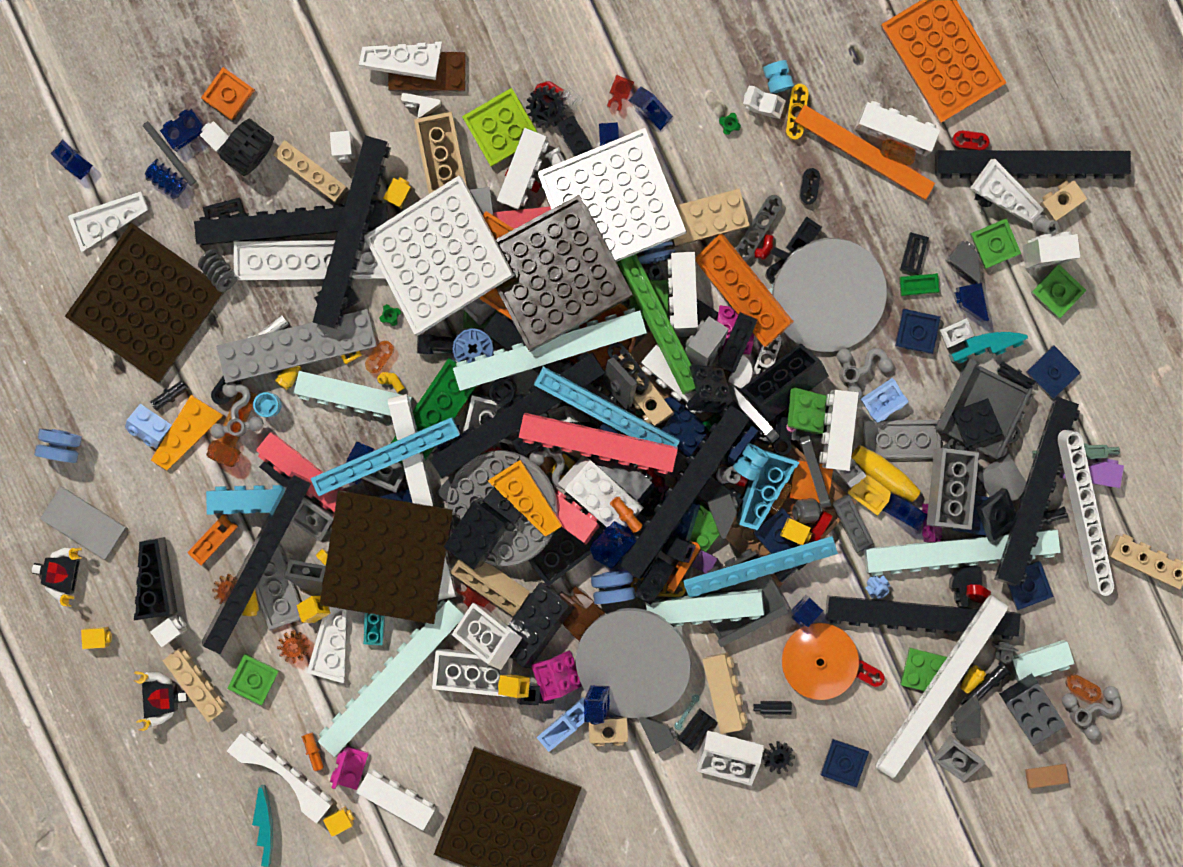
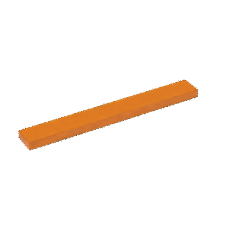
M805 104L794 121L923 200L927 199L935 185L933 181Z

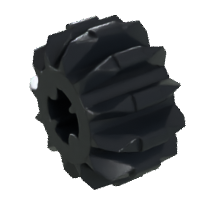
M776 741V747L769 743L771 750L764 748V752L768 755H763L762 759L768 760L764 763V766H771L770 772H774L775 768H777V773L781 774V768L788 772L786 765L793 766V763L789 761L795 759V756L790 754L793 749H786L788 745L786 742L781 747L780 741ZM781 753L783 759L776 761L774 756Z

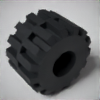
M249 118L230 134L221 149L220 159L242 176H246L268 154L273 144L274 136Z

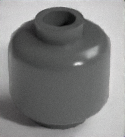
M814 498L800 499L792 508L793 517L801 524L816 523L820 515H822L821 504H818Z

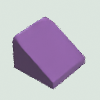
M700 549L692 567L707 574V571L713 568L718 558Z

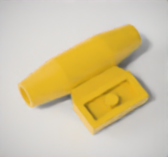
M861 445L853 451L851 458L865 471L866 477L848 489L847 493L877 516L889 502L891 492L910 502L917 499L921 490L904 472L881 455Z

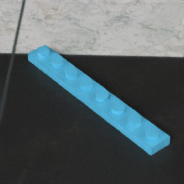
M545 367L541 369L534 382V385L628 436L676 447L680 442L676 437Z
M453 417L316 475L311 478V481L318 496L453 439L459 436L460 433Z
M833 536L683 580L689 598L830 557L838 554Z

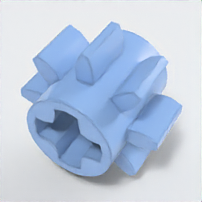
M877 575L868 579V586L865 589L872 598L876 596L878 599H881L889 593L888 587L891 585L884 575L881 577Z

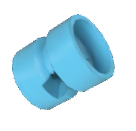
M787 60L777 61L763 67L765 78L769 79L767 84L770 94L779 93L794 87L792 77L787 74L789 72Z
M263 392L255 397L253 408L262 417H274L281 411L282 402L276 394Z
M749 443L742 452L743 457L737 459L733 468L745 478L754 480L760 472L759 467L765 465L769 456L761 448Z

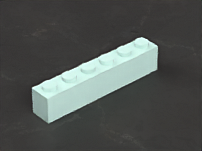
M302 371L298 372L294 394H299V399L309 401L310 397L317 399V403L328 405V402L336 403L335 407L347 409V406L355 407V412L364 414L368 410L373 412V416L384 418V415L391 416L388 398L401 396V394ZM409 396L410 403L412 404L413 397Z
M762 589L701 594L691 598L689 596L658 598L651 605L646 603L647 611L660 615L668 623L673 624V626H682L684 622L702 624L706 620H711V623L722 622V619L730 618V621L741 620V617L759 619L765 612Z

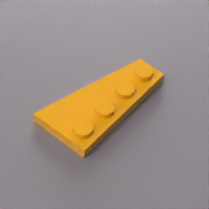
M191 395L151 458V461L165 470H169L225 415Z
M522 460L517 461L488 480L545 537L563 526Z

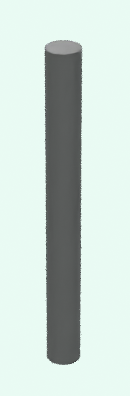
M149 121L145 122L142 125L188 184L192 186L196 183L193 176Z

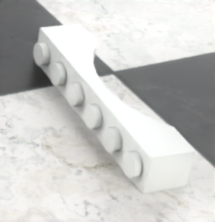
M243 731L227 752L241 763L262 765L280 774L295 791L300 803L301 812L317 824L332 805V798L323 791L321 793L317 790V786L308 779L306 781L302 778L299 770L294 767L291 769L286 765L287 761L279 755L276 757L268 745L265 743L260 744L253 733Z

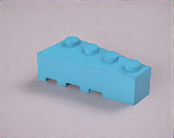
M763 450L768 454L769 459L763 467H759L760 472L754 480L748 481L742 499L743 502L736 518V522L739 525L755 530L759 529L772 504L780 495L785 483L788 482L791 477L790 475L800 463L799 461Z
M265 485L253 486V489H246V486H234V490H227V486H216L215 490L206 491L207 515H214L215 513H270L283 486L273 485V489H265Z

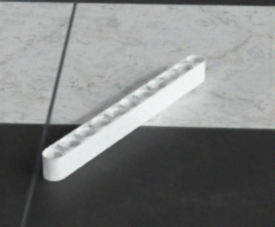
M408 394L388 398L397 440L416 433L417 427ZM423 452L402 460L412 502L436 506ZM447 551L439 600L457 597L453 575L450 573L451 566Z
M992 595L985 600L879 758L876 769L891 778L897 775L1008 609L1007 604Z

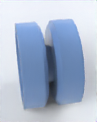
M39 429L38 439L49 443V445H36L35 456L77 463L79 453L75 450L67 449V447H79L82 436L57 429Z
M610 571L591 576L592 587L604 588L593 593L594 604L614 603L636 598L634 587H622V585L630 584L633 581V575L628 571Z

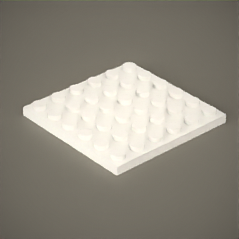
M645 128L538 172L552 209L580 195L615 262L687 233Z
M457 176L364 236L412 331L417 336L514 276L461 176Z

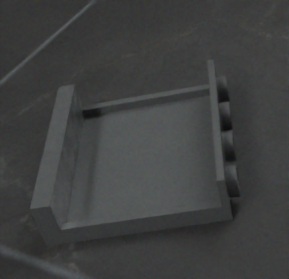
M970 358L966 362L934 429L964 444L952 412L988 398L1003 434L970 447L997 460L1000 456L1004 457L1008 450L1006 444L1009 439H1013L1017 431L1014 429L1016 423H1020L1024 417L1025 412H1023L1025 405L1028 406L1033 398V395H1031L1033 389H1026L977 365V361Z
M750 548L741 553L742 557L736 560L733 557L724 562L725 566L721 568L716 566L707 572L710 573L760 558L761 555L757 549L752 551ZM771 574L704 593L712 594L762 589L765 612L764 615H761V618L749 619V617H741L742 619L738 621H730V618L722 619V622L711 623V620H708L718 637L717 642L720 647L789 613L790 608Z

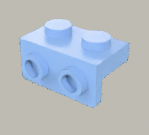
M893 378L861 398L869 415L877 423L884 421L890 414L902 409L909 402Z
M140 404L127 419L125 428L132 436L142 439L147 446L157 449L160 441L165 437L172 425Z

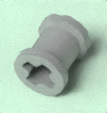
M1038 215L1033 221V230L1037 232L1042 231L1045 234L1054 236L1058 231V222L1055 220L1050 221L1044 215Z
M721 466L717 469L716 477L721 483L729 482L735 484L740 481L741 474L733 466Z

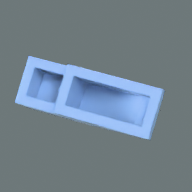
M582 697L536 738L550 752L575 732L579 726L591 718L596 711Z

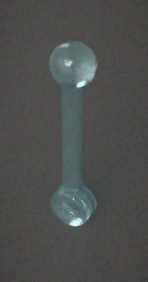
M698 695L692 696V701L680 720L674 724L675 729L679 730L682 728V722L695 702L699 701Z

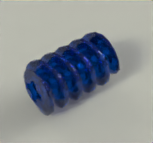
M157 158L147 168L145 178L147 181L152 180V185H158V189L164 190L166 195L171 194L170 198L174 200L182 194L188 182L182 183L184 177H180L177 180V172L170 175L171 168L169 167L164 170V163L158 166L159 159Z

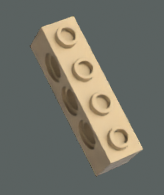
M285 140L273 154L279 161L336 204L339 203L348 191L344 184Z
M621 354L620 356H618L621 360H619V361H617V362L620 364V362H621L624 358H627L628 355L626 354L625 357H623L622 354ZM627 361L624 363L623 368L625 370H633L634 364L631 361ZM637 370V372L633 375L637 380V386H644L645 378L640 379L637 375V373H639L640 371ZM649 380V386L642 395L635 393L633 404L638 410L642 408L646 414L643 416L646 422L657 427L671 417L674 412ZM651 400L657 403L654 410H648L646 407L647 403Z

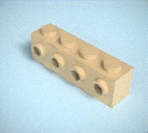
M1126 534L1115 536L1107 553L1108 557L1171 587L1181 589L1183 585V561L1176 558L1174 561L1168 559V554L1159 550L1157 553L1151 551V546L1140 542V544L1134 543V538Z
M459 559L450 572L512 616L515 615L530 593L522 585L487 563L473 570Z
M181 647L162 661L205 720L210 722L227 709L226 703L220 695L216 694L213 684L205 679L202 669L197 664H194L190 653Z
M725 652L703 658L720 734L743 730L748 720L746 713L742 711L743 699L742 695L738 694L737 686L739 684L737 676L733 674L734 662L732 656Z

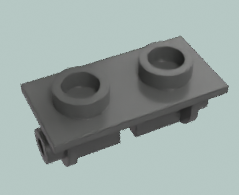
M998 641V644L992 643V646L996 647V658L1006 664L1012 661L1013 652L1019 651L1009 642Z

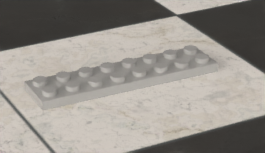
M366 309L345 314L342 325L338 326L337 329L312 322L217 345L216 347L225 383L227 384L377 346L368 310Z

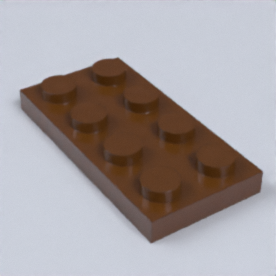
M441 52L436 80L388 72V90L465 92L466 53Z

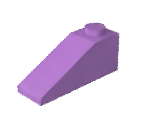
M1107 459V462L1088 465L1092 484L1120 488L1124 465H1119L1118 460ZM1065 472L1061 473L1059 478L1066 479Z

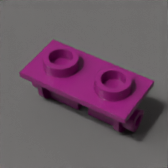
M922 504L921 516L923 518L922 535L924 542H939L943 538L942 527L927 525L929 504Z

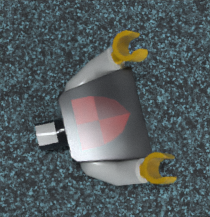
M62 548L52 552L50 557H46L44 564H33L32 574L42 576L41 585H44L45 590L56 600L60 601L62 606H72L69 604V599H74V596L70 594L75 592L80 559H82V557L78 556V551L82 550V548Z
M140 671L134 672V674L141 675L139 680L133 681L142 684L144 718H147V720L138 719L136 723L143 722L144 724L143 728L138 729L139 731H145L148 727L164 723L178 710V703L188 702L186 692L177 691V684L160 672H146L145 674Z

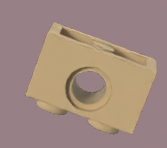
M1066 180L1058 186L1059 190L1054 194L1049 192L1042 197L1043 201L1039 205L1044 209L1043 211L1050 221H1057L1087 200L1075 180L1070 183ZM1059 195L1065 197V205H1061L1058 202Z
M627 717L589 718L590 743H594V746H605V743L613 742V745H624V742H628ZM611 727L614 733L611 736H605L603 734L604 728Z

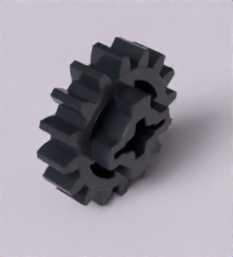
M548 85L544 86L543 89L540 86L536 91L531 92L530 95L532 97L527 99L530 104L526 106V109L531 111L527 115L533 116L532 122L538 121L539 127L545 124V128H549L551 125L555 127L564 120L562 117L567 115L564 109L568 108V105L563 103L566 97L561 98L562 92L556 93V87L549 90Z

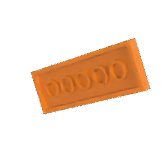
M719 234L695 258L696 263L737 314L742 312L758 319L753 334L764 347L769 346L794 322L723 234Z

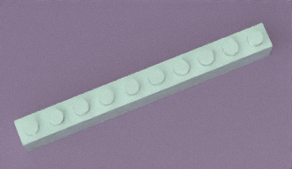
M635 308L623 311L624 315L617 317L616 314L605 317L606 321L598 323V320L587 322V327L580 329L577 326L568 331V333L562 334L531 352L528 351L523 343L513 345V350L507 352L503 348L494 351V356L486 357V354L474 357L475 361L468 363L467 360L456 363L457 367L453 368L459 390L461 391L645 334L647 332L641 312L635 311Z
M1039 530L1036 535L1039 537L1035 548L1032 547L1030 553L1033 555L1032 559H1036L1035 555H1043V558L1055 557V553H1060L1058 530ZM1003 534L994 542L988 541L987 536L939 542L864 549L866 572L871 573L872 576L883 575V571H890L891 574L902 573V569H910V572L921 571V567H929V570L940 569V565H948V568L959 567V563H967V566L979 565L978 561H986V564L998 563L997 559L1002 557L1009 534Z
M449 599L447 602L443 600L437 606L438 612L436 613L435 624L424 623L425 626L421 630L417 628L410 635L412 640L408 644L404 642L397 649L399 654L395 658L391 656L384 663L386 668L382 672L378 670L371 677L373 682L369 686L365 684L357 692L360 696L356 700L352 698L345 705L347 710L343 714L339 712L332 719L334 724L330 728L326 726L320 732L319 736L321 738L317 742L335 757L461 621L465 612L452 600Z

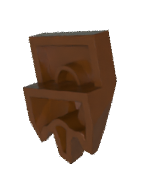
M574 586L573 596H569L563 591L560 592L561 596L575 606L563 625L580 642L588 627L606 613L597 604H594V600L584 590Z

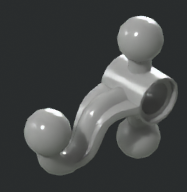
M873 348L869 350L865 357V364L861 368L851 366L852 354L848 349H841L837 353L838 361L843 364V368L839 372V378L843 383L848 384L849 388L847 391L858 392V400L862 395V391L856 386L855 382L859 379V376L870 371L874 356L880 357L878 367L882 372H889L893 368L892 360L887 357L882 349ZM848 369L853 372V378L851 380L847 379L845 376V373Z
M232 382L225 384L222 390L225 396L233 397L237 392H241L243 397L232 406L231 420L227 426L214 424L210 429L211 435L216 439H220L226 433L240 437L246 433L247 429L260 431L264 425L260 417L254 416L248 422L239 419V409L244 407L250 400L249 389L244 385H236ZM239 422L241 424V430L235 433L233 431V425Z
M541 446V451L532 452L529 459L540 466L544 462L545 457H553L557 462V466L553 471L552 481L556 487L563 489L558 484L565 466L561 447L554 446L555 450L551 452L549 448Z
M1108 686L1103 693L1106 700L1113 702L1111 708H1107L1100 703H1092L1084 709L1078 707L1077 698L1074 694L1067 693L1062 697V704L1066 708L1071 709V721L1085 728L1084 733L1088 739H1096L1100 732L1096 725L1090 723L1092 712L1097 710L1107 716H1112L1120 710L1121 701L1116 687ZM1082 711L1084 713L1083 720L1078 721L1077 715L1079 712Z

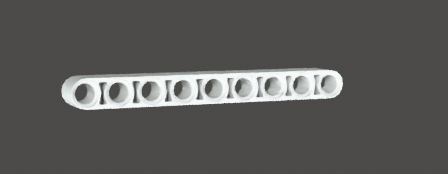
M1063 430L1058 435V445L1089 587L1093 592L1108 596L1114 590V582L1083 438L1078 432Z

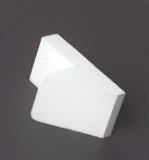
M402 93L401 97L405 107L416 109L419 106L417 119L427 117L441 107L442 103L439 99Z
M967 318L939 330L946 348L974 336Z

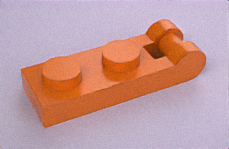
M223 514L187 552L201 566L239 527L236 523L228 520L229 517L226 514ZM222 524L227 528L224 533L219 529Z
M693 542L696 547L689 563L679 561L676 566L679 570L675 575L671 574L666 584L669 585L667 591L671 594L675 592L700 550L698 543Z

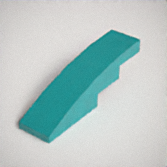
M261 784L258 788L252 825L260 827L256 846L264 847L261 866L269 867L273 852V819L266 786Z

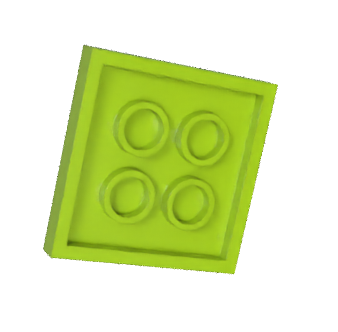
M512 88L462 116L490 167L515 154L524 128L537 132Z

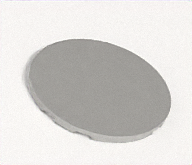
M823 238L811 241L809 244L798 248L787 258L776 275L772 295L794 321L784 331L794 342L803 344L810 350L833 352L857 344L875 328L885 308L887 286L882 268L873 255L855 242L842 238Z
M502 450L480 454L465 463L458 470L449 487L447 495L448 509H453L451 530L452 532L455 530L474 500L481 497L485 498L494 488L488 480L519 460L523 461L557 516L558 507L553 486L542 469L521 454ZM522 515L514 525L509 524L484 563L495 566H513L526 562L545 548L553 533L545 537Z
M624 608L600 616L588 627L578 645L576 668L584 690L600 707L622 717L647 718L668 710L683 695L691 674V658L684 638L676 627L668 623L665 618L643 609Z

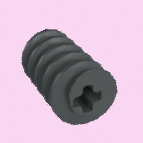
M210 249L201 256L198 261V267L207 275V278L216 286L218 291H227L234 286L238 279L234 277L235 273L233 270H230V267L225 265L226 262L221 260V256L217 254V251Z

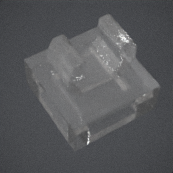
M570 87L560 96L561 98L566 97L563 103L568 105V108L565 110L569 114H572L583 101V98Z

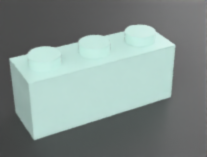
M1065 640L1015 655L1010 662L1015 678L1018 681L1031 673L1034 677L1038 675L1045 677L1051 675V671L1057 669L1059 671L1067 670L1070 668L1069 665L1075 664L1068 642Z

